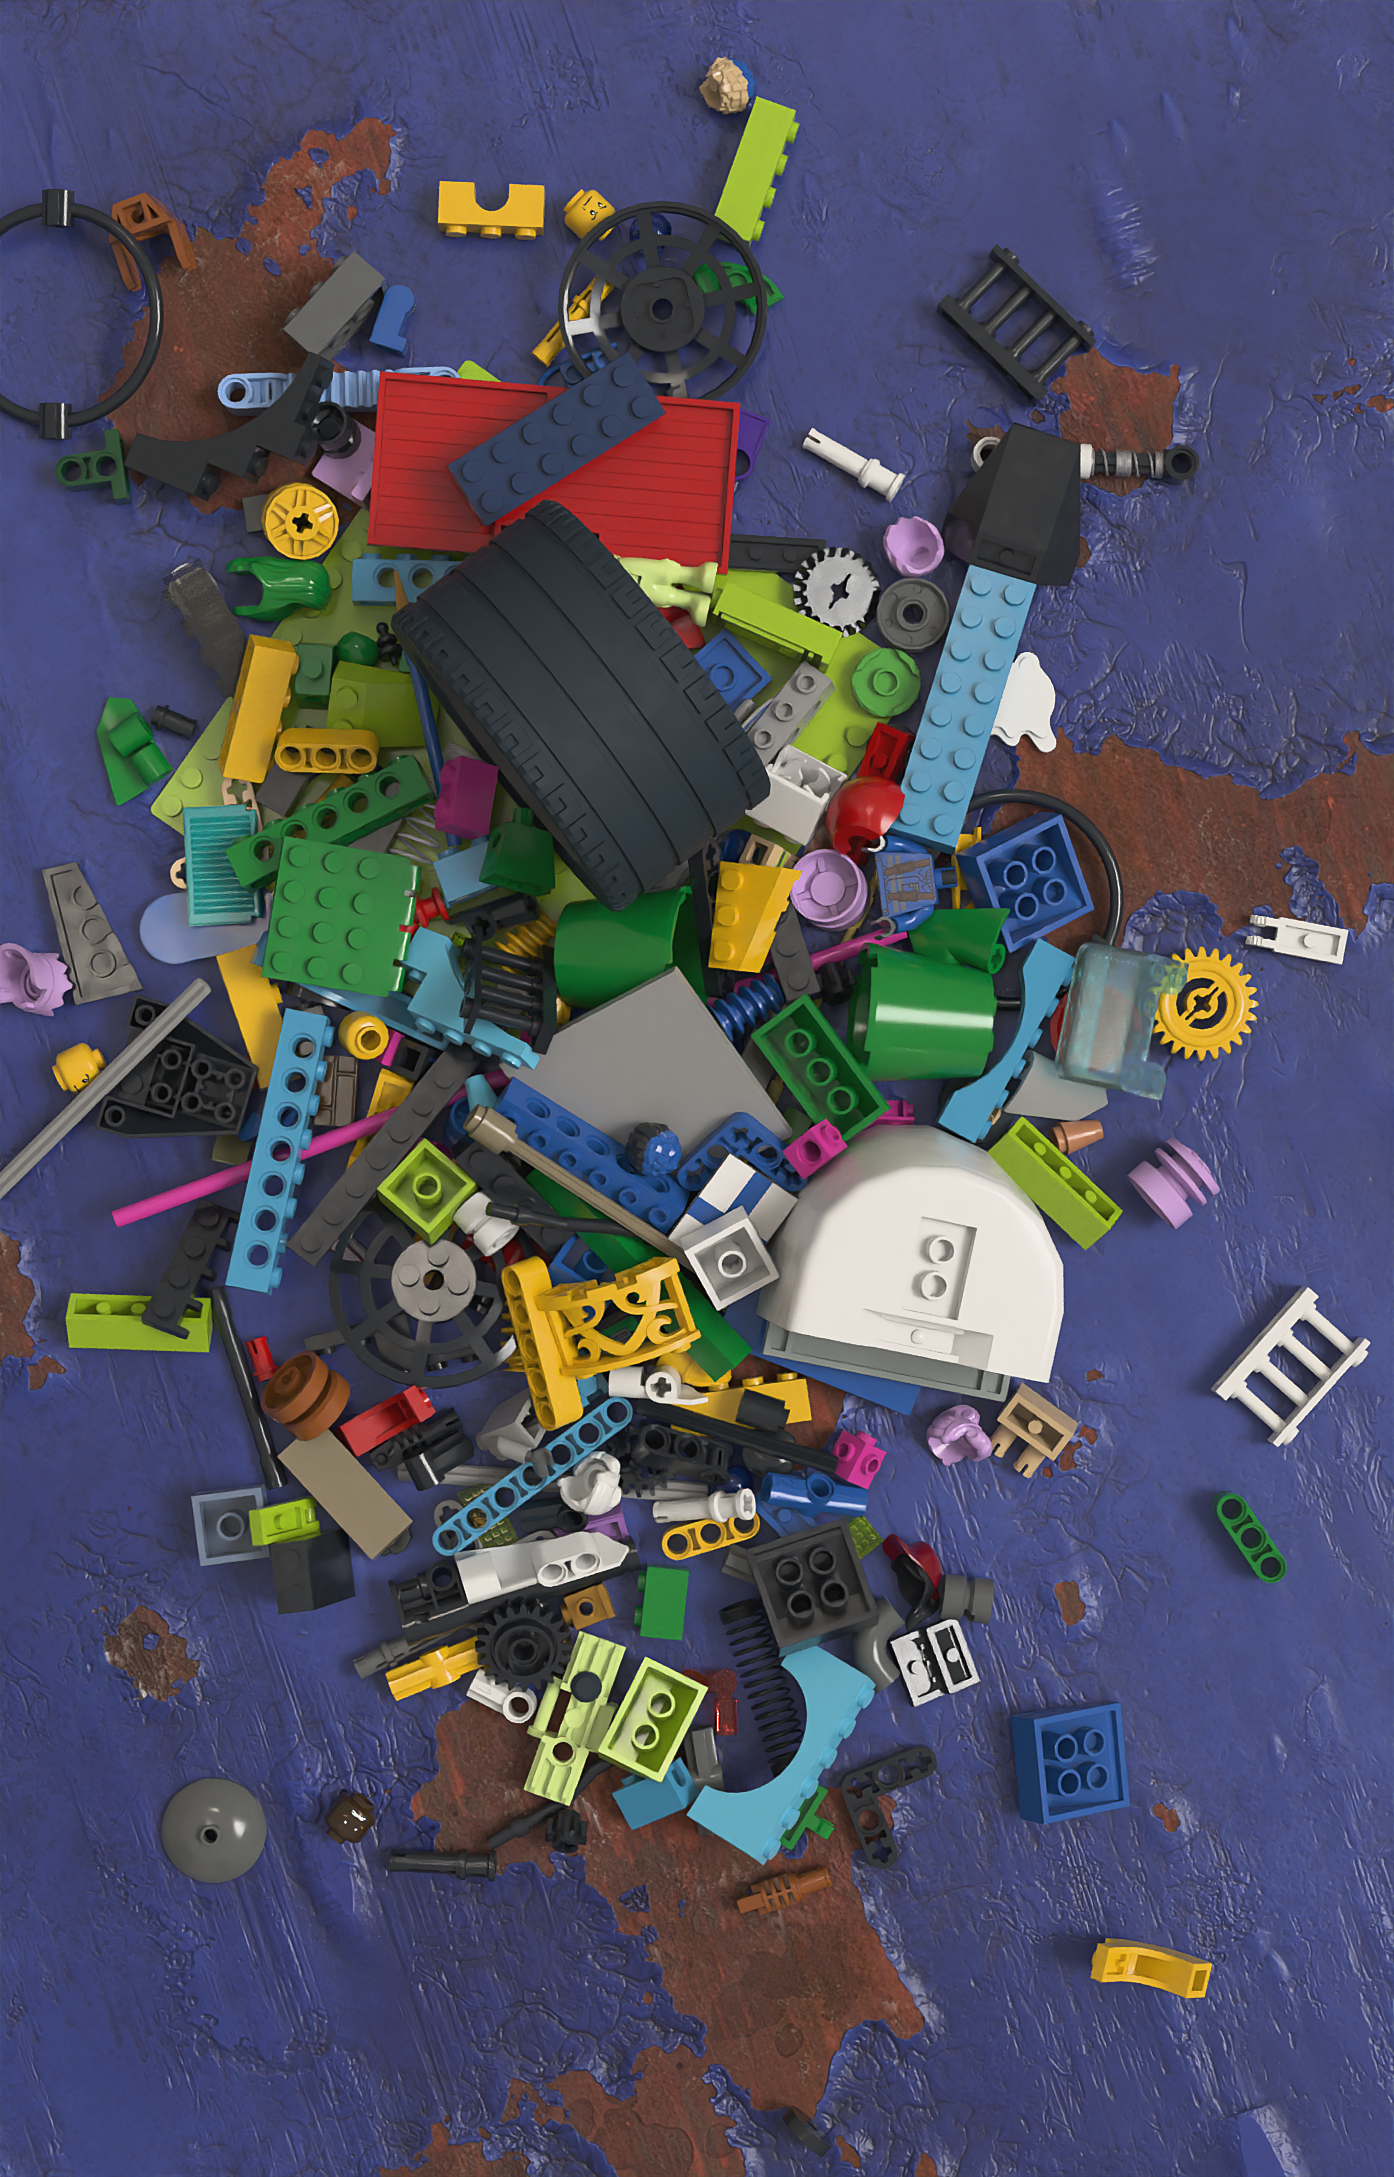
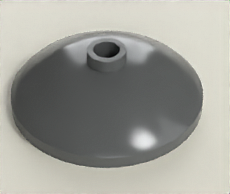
M204 1778L185 1786L169 1803L162 1821V1841L169 1859L182 1873L201 1882L220 1883L241 1876L257 1861L266 1841V1818L259 1801L246 1787L226 1778ZM208 1829L215 1830L217 1832V1839H207L205 1831Z

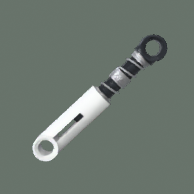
M985 437L976 444L971 455V466L975 472L984 463L980 457V452L985 449L993 450L999 443V438ZM1081 444V478L1089 479L1090 474L1093 475L1094 472H1103L1107 476L1109 473H1114L1118 477H1130L1131 474H1136L1139 477L1140 474L1151 475L1152 478L1157 477L1171 485L1179 486L1191 480L1198 471L1200 464L1195 450L1184 445L1176 446L1171 450L1154 451L1153 454L1146 450L1142 454L1127 449H1115L1113 452H1105L1103 448H1100L1099 451H1094L1091 444ZM1181 458L1185 460L1188 464V471L1182 474L1174 471L1171 464L1172 459Z

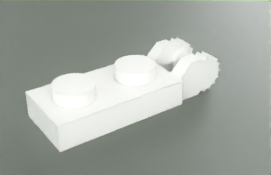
M1251 915L1249 923L1259 927L1276 928L1274 940L1263 939V937L1254 935L1247 936L1245 943L1247 945L1272 949V952L1332 964L1341 965L1343 962L1348 930L1283 917L1278 919Z

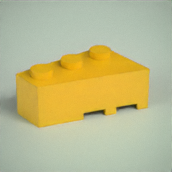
M720 861L708 967L760 973L777 933L774 929L781 912H785L790 901L787 898L794 882L799 881L802 874L801 870Z

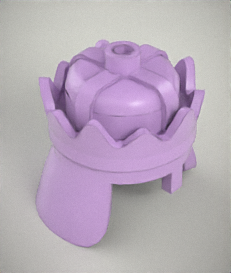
M14 943L0 945V1004L13 1002L15 1006L24 1011L54 1016L52 1009L64 1004L62 996L65 991L72 988V983L67 980V975L64 974L67 966L57 960L59 954L32 953Z

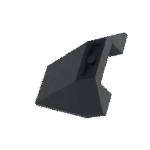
M1014 422L948 509L940 533L944 548L969 564L1036 585L1069 586L1080 556L1081 444Z
M135 994L125 1028L131 1029L126 1047L170 1004ZM186 1016L113 1088L112 1095L104 1096L95 1128L126 1138L239 1135L259 1067Z

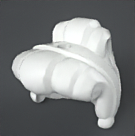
M604 1451L590 1452L575 1464L573 1468L574 1477L567 1476L558 1479L557 1485L561 1487L560 1494L563 1501L570 1508L588 1515H602L610 1511L621 1500L622 1492L618 1486L620 1463L616 1458L606 1454Z

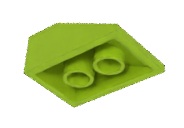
M339 661L332 677L326 729L368 730L379 738L380 747L426 746L411 674ZM428 687L435 723L437 724L440 702Z

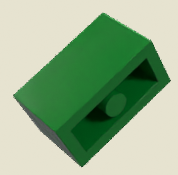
M647 1562V1571L639 1572L637 1592H644L643 1606L636 1605L634 1626L641 1627L640 1636L682 1641L689 1567Z

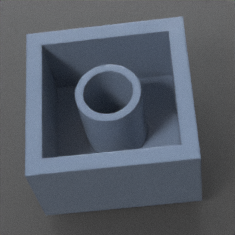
M265 1483L196 1492L191 1496L200 1566L271 1557L270 1544L253 1546L250 1531L249 1510L268 1506Z

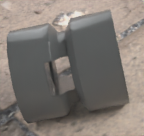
M945 1573L940 1593L939 1618L959 1621L962 1616H966L969 1622L989 1624L993 1605L994 1580L973 1577L969 1582L964 1575Z

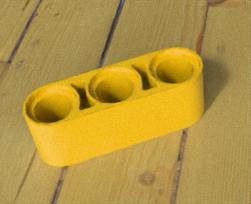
M289 728L283 731L279 737L275 751V761L281 769L289 772L364 774L372 771L376 766L380 741L376 734L368 730ZM286 747H295L300 752H289ZM321 748H330L335 753H324ZM356 749H365L370 754H359Z
M755 1512L752 1527L744 1531L735 1527V1518H728L726 1522L720 1523L711 1518H705L673 1525L663 1533L662 1549L670 1559L682 1560L755 1536L759 1530V1516ZM709 1523L716 1524L721 1530L720 1536L714 1541L705 1540L700 1534L704 1525ZM673 1534L683 1535L687 1539L686 1547L681 1551L670 1549L667 1544L669 1537Z

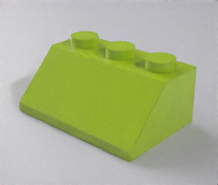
M645 1656L598 1750L599 1757L632 1774L661 1784L708 1687Z

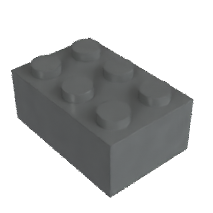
M355 251L349 257L343 255L332 267V276L325 283L322 281L317 283L308 295L310 300L302 309L299 307L295 308L284 322L287 326L283 330L290 344L305 358H307L309 352H313L331 361L382 304L384 295L389 289L386 279Z

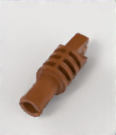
M824 1865L821 1868L796 1875V1872H789L750 1885L752 1893L737 1898L736 1902L741 1914L758 1908L759 1914L763 1915L799 1903L804 1899L803 1895L827 1887H833L827 1866Z

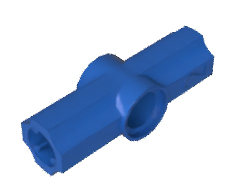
M767 1472L763 1477L760 1489L761 1501H764L765 1504L796 1508L799 1513L807 1517H815L820 1512L861 1518L866 1512L869 1500L867 1489L858 1485L833 1482L830 1477L823 1473H813L808 1478Z

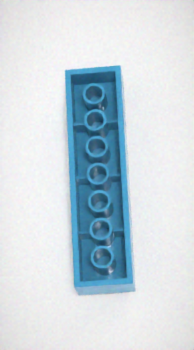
M969 564L901 784V791L905 794L904 804L896 820L888 828L887 835L901 836L915 841L924 847L954 855L1036 584Z

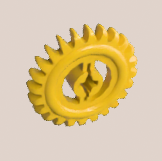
M1201 946L1198 948L1197 956L1194 957L1191 950L1186 948L1184 950V960L1178 955L1172 954L1173 966L1164 962L1159 964L1164 972L1163 976L1151 974V978L1158 985L1157 987L1145 988L1146 992L1154 996V999L1143 1003L1144 1006L1154 1008V1012L1148 1014L1145 1019L1157 1020L1158 1023L1150 1032L1157 1033L1163 1031L1164 1035L1159 1044L1163 1045L1173 1041L1170 1050L1172 1054L1183 1047L1184 1059L1190 1058L1194 1050L1199 1061H1203L1206 1050L1209 1051L1213 1059H1217L1219 1047L1226 1054H1230L1231 1046L1229 1042L1232 1041L1237 1045H1242V1039L1238 1033H1251V1029L1245 1024V1021L1257 1019L1248 1010L1258 1006V1002L1250 1000L1248 996L1255 993L1257 989L1245 986L1251 979V975L1240 976L1239 972L1243 964L1238 963L1231 967L1232 957L1230 954L1219 960V951L1215 948L1210 956L1207 957L1204 947ZM1197 978L1212 980L1214 983L1207 989H1194L1186 994L1182 1004L1184 1012L1179 1016L1176 1000L1183 985ZM1216 987L1218 988L1213 994L1209 995ZM1224 992L1226 1009L1219 1023L1203 1030L1190 1027L1189 1024L1194 1019H1206L1214 1015L1218 1007L1217 997ZM1209 995L1204 1003L1206 1011L1198 1010L1192 1012L1194 1010L1193 1007L1196 1005L1193 998Z

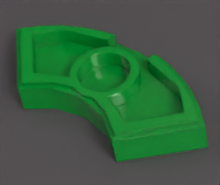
M719 262L728 275L732 287L753 283L746 266L732 262ZM700 265L692 278L698 285L701 293L705 294L722 290L715 274L708 265ZM762 274L766 286L768 308L784 300V297L776 285ZM756 297L735 301L745 306L752 316L756 315Z

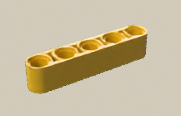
M533 1256L505 1267L502 1270L501 1278L536 1416L545 1430L553 1431L580 1419L583 1414V1406L575 1376H562L560 1368L564 1364L546 1313L537 1309L534 1298L550 1290L552 1284L548 1269L543 1260Z

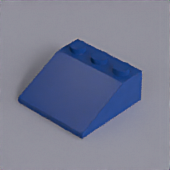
M1120 1702L1040 1709L1011 1715L1020 1818L1022 1820L1049 1824L1130 1806Z

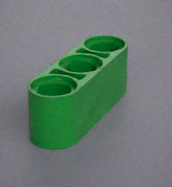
M1232 1491L1218 1493L1212 1501V1511L1252 1572L1267 1583L1280 1581L1287 1571L1285 1559L1247 1502L1240 1495ZM1228 1499H1235L1238 1504L1236 1513L1230 1517H1225L1222 1514L1223 1503ZM1248 1528H1255L1257 1532L1256 1541L1251 1545H1243L1241 1541L1243 1531ZM1267 1557H1274L1276 1560L1275 1570L1270 1574H1263L1260 1569L1262 1561Z

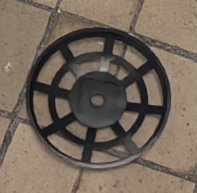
M671 201L645 202L621 209L603 219L591 229L574 249L565 267L558 299L560 332L566 351L584 379L593 374V372L580 355L573 335L594 332L595 339L602 352L612 362L620 356L610 345L604 329L624 325L627 333L634 340L627 352L630 353L635 363L638 362L646 349L654 352H664L668 373H655L642 369L640 371L649 383H671V387L680 384L681 388L672 390L674 397L688 398L684 380L690 379L706 370L719 356L736 366L737 368L730 377L717 388L696 398L712 401L719 399L733 388L751 367L761 347L766 330L768 311L766 286L760 266L751 249L740 235L721 218L702 208ZM650 214H680L697 219L708 226L696 244L691 240L678 236L654 235ZM637 217L641 238L621 247L606 263L588 251L594 242L609 229L625 220ZM719 234L729 240L741 255L750 272L753 283L732 287L722 265L708 252ZM657 246L680 248L690 252V255L680 270L661 266ZM643 249L647 270L639 273L632 280L615 270L616 266L626 257ZM702 261L715 274L722 290L705 294L701 293L692 276ZM582 263L598 275L590 297V318L570 321L568 310L570 289L579 264ZM608 281L624 292L621 301V311L600 315L601 296L604 286ZM756 297L755 329L750 346L744 355L727 344L735 323V301ZM661 299L669 301L673 307L672 315L665 320L656 318L652 311L654 303ZM725 304L724 324L721 334L717 338L701 327L704 318V308ZM694 339L710 350L699 362L682 370L678 349Z
M379 1196L374 1198L362 1209L341 1235L330 1264L328 1284L330 1305L337 1327L347 1345L363 1363L376 1373L396 1383L410 1387L413 1385L424 1389L458 1387L476 1381L496 1370L519 1347L515 1332L495 1354L492 1353L482 1338L497 1321L504 1303L507 1301L501 1278L502 1270L506 1267V1263L501 1249L492 1254L496 1266L497 1284L477 1281L473 1262L484 1254L475 1244L463 1250L458 1245L448 1241L451 1225L432 1245L425 1239L415 1242L405 1228L407 1224L379 1200ZM375 1211L386 1227L371 1242L363 1262L342 1260L345 1249L356 1229L366 1217ZM520 1226L515 1235L522 1245L525 1258L536 1256L528 1235ZM393 1235L404 1251L400 1254L394 1266L375 1264L374 1260L380 1248ZM431 1272L441 1274L444 1278L443 1286L434 1291L427 1289L424 1285V1278L427 1274ZM340 1274L360 1276L361 1298L369 1318L353 1330H351L346 1321L340 1301ZM371 1278L391 1280L395 1299L379 1310L375 1307L372 1298ZM474 1295L493 1298L494 1302L488 1314L475 1327L465 1313ZM403 1311L412 1319L419 1321L416 1340H411L397 1333L386 1322ZM453 1320L464 1335L449 1342L430 1343L433 1324H442ZM378 1329L393 1344L412 1351L413 1358L410 1373L397 1370L381 1362L367 1351L361 1344V1341ZM470 1345L482 1362L472 1369L453 1375L424 1376L427 1355L448 1354Z

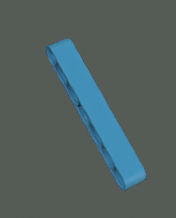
M612 1396L544 1446L543 1448L551 1452L553 1447L558 1444L566 1445L571 1451V1458L568 1462L562 1464L554 1461V1467L547 1465L549 1475L543 1477L540 1483L532 1485L525 1481L523 1474L525 1468L533 1466L531 1462L527 1461L526 1464L522 1463L437 1528L432 1537L435 1550L445 1556L454 1555L625 1427L631 1421L633 1415L631 1402L626 1397ZM620 1402L626 1406L627 1416L624 1420L613 1421L609 1418L607 1409L611 1403ZM586 1423L596 1425L599 1430L598 1439L589 1443L583 1441L579 1435L582 1425ZM501 1487H508L515 1494V1500L509 1506L501 1505L496 1500V1491ZM473 1508L482 1509L487 1516L485 1525L481 1527L471 1525L468 1521V1512ZM446 1529L455 1531L459 1538L458 1545L453 1548L444 1547L440 1542L441 1532Z

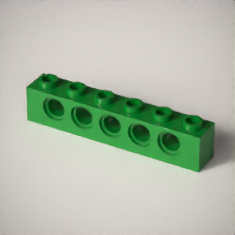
M413 754L410 756H398L388 763L389 767L377 773L376 771L364 773L357 778V783L346 789L345 787L335 788L326 794V799L316 804L307 803L298 807L294 811L295 814L285 820H272L264 825L263 831L253 836L248 834L232 842L233 846L226 849L225 852L242 888L251 894L276 881L283 836L292 837L296 831L305 830V840L346 846L436 800L437 797L420 762ZM398 782L400 784L398 793L392 797H386V787L390 783ZM361 798H367V808L363 812L355 813V803ZM330 814H336L337 821L335 825L329 829H324V818ZM267 846H274L273 856L266 861H261V851Z

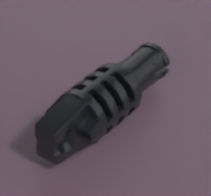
M452 1407L450 1410L427 1422L424 1420L385 1440L369 1450V1456L377 1471H383L404 1463L402 1459L408 1453L423 1446H431L436 1443L437 1439L458 1428H462L463 1424L459 1416H457L454 1407Z

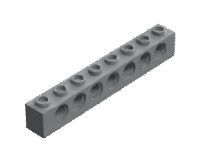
M805 660L747 734L764 767L770 763L774 766L779 752L786 744L793 745L835 690L832 680ZM725 831L714 839L718 842ZM688 860L680 866L675 864L673 871L648 891L684 886L690 878Z

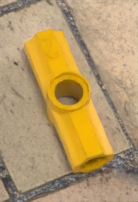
M477 1635L451 1646L446 1644L421 1654L419 1659L387 1671L385 1674L396 1701L430 1687L436 1689L459 1679L460 1675L484 1666L478 1665L477 1655L479 1654L475 1652V1641L479 1640Z

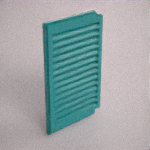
M246 804L182 808L189 926L252 923V916H262L261 889L250 894L242 888L225 850L232 847V842L237 838L248 834L253 836L258 833L256 810L246 811Z

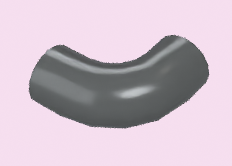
M885 1596L876 1602L880 1614L878 1625L855 1632L851 1642L853 1663L858 1671L868 1676L874 1682V1694L884 1690L900 1675V1671L886 1653V1644L889 1637L902 1627L905 1621Z

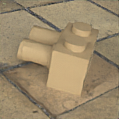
M1021 1382L1001 1409L997 1421L1001 1424L990 1437L993 1446L992 1450L999 1443L1000 1445L994 1454L1002 1458L1017 1436L1024 1439L1029 1445L1017 1461L1013 1463V1467L1020 1472L1028 1464L1022 1475L1031 1478L1046 1456L1052 1461L1056 1459L1074 1435L1078 1423Z

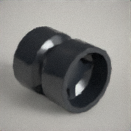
M331 401L319 403L318 415L309 425L310 430L319 434L317 447L326 456L333 459H345L353 455L361 443V431L358 424L339 404Z

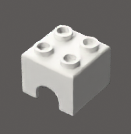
M786 744L779 752L774 766L770 763L765 767L771 783L769 797L752 810L746 809L745 814L753 818L757 825L764 828H772L783 834L787 841L806 846L825 824L829 801L835 792L845 784L848 776L801 750Z

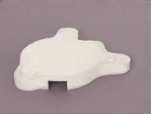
M1021 653L1015 662L1012 663L991 735L998 736L1007 746L1013 747L1018 744L1021 735L1026 734L1040 752L1048 753L1056 747V739L1050 728V716L1055 704V691L1049 677L1040 668L1037 656L1033 653Z

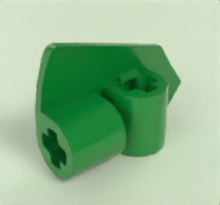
M108 697L96 733L115 803L121 806L165 778L173 771V768L154 742V733L133 700Z
M937 909L917 928L908 931L915 953L958 965H967L990 974H995L1000 970L1005 959V947L996 942L1010 909Z

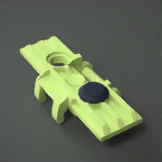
M583 1631L579 1632L564 1677L553 1674L554 1682L552 1684L548 1682L534 1724L528 1727L527 1733L540 1738L541 1741L523 1790L570 1806L589 1751L598 1753L611 1719L617 1713L619 1705L614 1702L607 1703L625 1652V1646ZM560 1689H563L572 1694L558 1732L555 1733L546 1729ZM559 1742H567L573 1749V1755L566 1761H560L553 1755L554 1746Z

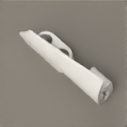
M582 1531L555 1539L462 1551L455 1554V1559L468 1603L471 1605L540 1583L548 1587L557 1586L618 1567L629 1552V1548L600 1532L588 1533Z

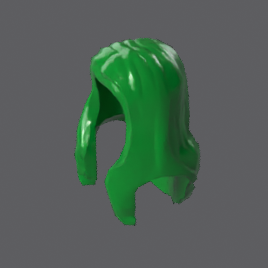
M257 556L236 558L225 566L227 573L238 576H255L263 587L260 604L257 606L232 607L235 616L250 617L259 621H280L292 616L302 608H313L318 611L325 610L331 600V579L326 568L316 561Z

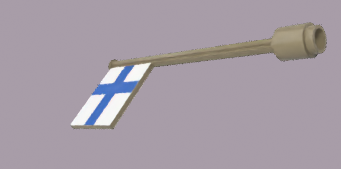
M477 1104L463 1124V1128L468 1131V1136L495 1154H499L502 1150L514 1153L669 1257L676 1258L677 1262L695 1274L696 1272L683 1250L680 1241L682 1237L743 1206L763 1244L766 1245L798 1201L796 1196L728 1152L671 1232L666 1236L520 1140L518 1134L515 1133L517 1125L491 1107L486 1106L484 1108Z

